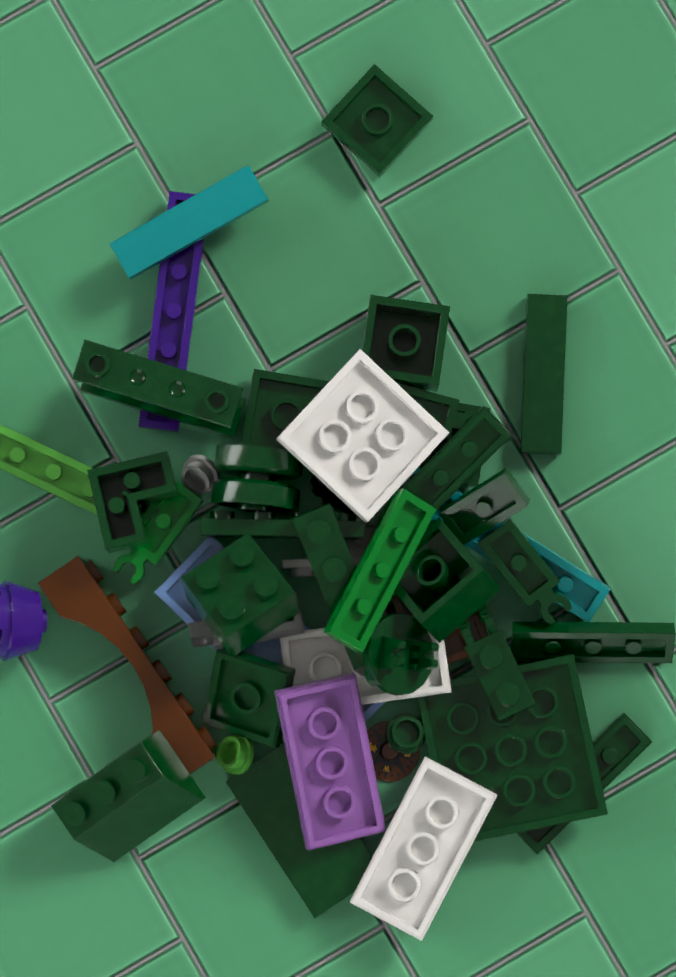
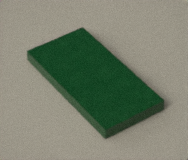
M285 743L250 765L244 773L235 775L226 781L314 918L355 892L372 856L360 838L309 851L305 848Z

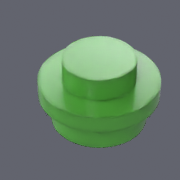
M236 734L225 737L218 745L216 752L217 761L227 773L240 775L247 771L252 764L254 745L250 739Z

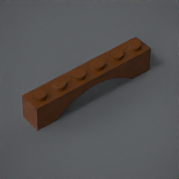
M75 557L38 582V585L60 617L81 623L99 632L117 646L129 660L145 688L151 708L153 734L159 730L162 732L191 775L216 757L212 749L218 746L205 726L197 729L189 716L195 713L194 709L182 692L176 696L167 685V682L172 677L159 659L152 663L144 651L149 646V643L137 626L129 629L121 617L127 611L113 592L107 596L99 585V582L104 580V577L94 562L90 559L85 563L81 557Z

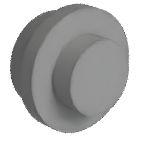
M192 455L183 464L182 482L193 493L203 494L212 491L213 482L221 478L220 471L215 468V463L206 456Z

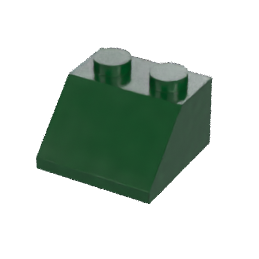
M437 518L427 527L394 592L420 624L440 643L502 589L440 518Z

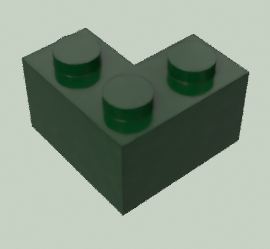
M165 451L87 470L105 550L113 553L149 544L140 505L179 496L168 452Z

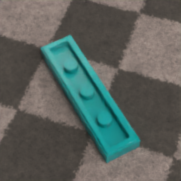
M247 165L109 244L131 280L266 204L269 200L250 166Z

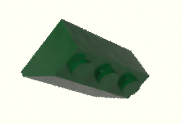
M159 730L140 741L55 802L51 807L75 841L115 862L206 797Z

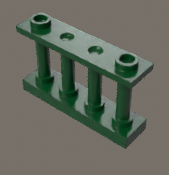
M85 339L72 380L82 383L80 391L233 439L235 438L246 403V399L241 397L242 387Z

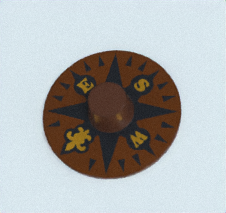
M384 721L372 726L367 731L376 779L382 781H398L408 776L414 770L419 760L420 749L412 754H400L392 750L385 736L386 727L390 721Z

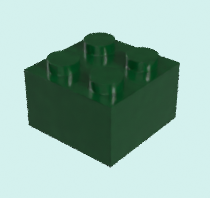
M370 295L362 351L396 383L437 392L450 306Z
M249 533L181 577L187 600L231 657H234L299 613L295 591Z

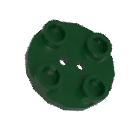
M405 613L385 615L379 620L363 651L366 681L372 686H377L381 691L392 695H405L415 692L424 685L431 670L438 667V661L434 659V652L438 651L439 644L432 642L428 631L420 624L416 617Z

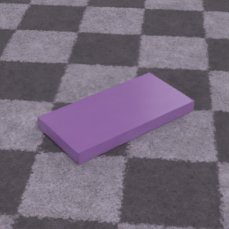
M351 672L275 690L274 693L305 848L309 851L385 832L384 816L356 674Z

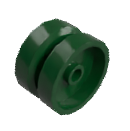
M251 445L217 446L215 468L222 473L239 476V478H220L214 481L211 504L235 508L244 512H298L300 490L295 486L276 482V480H296L302 477L303 464L288 450Z

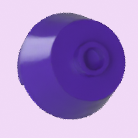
M4 580L0 584V657L3 661H7L38 650L42 633H45L47 629L46 609H42L39 592Z

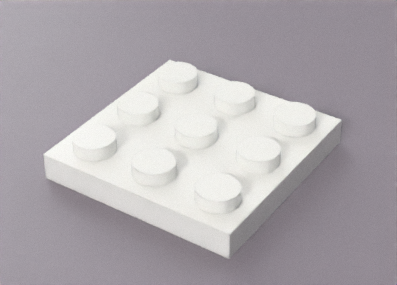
M359 349L276 440L366 523L449 432Z

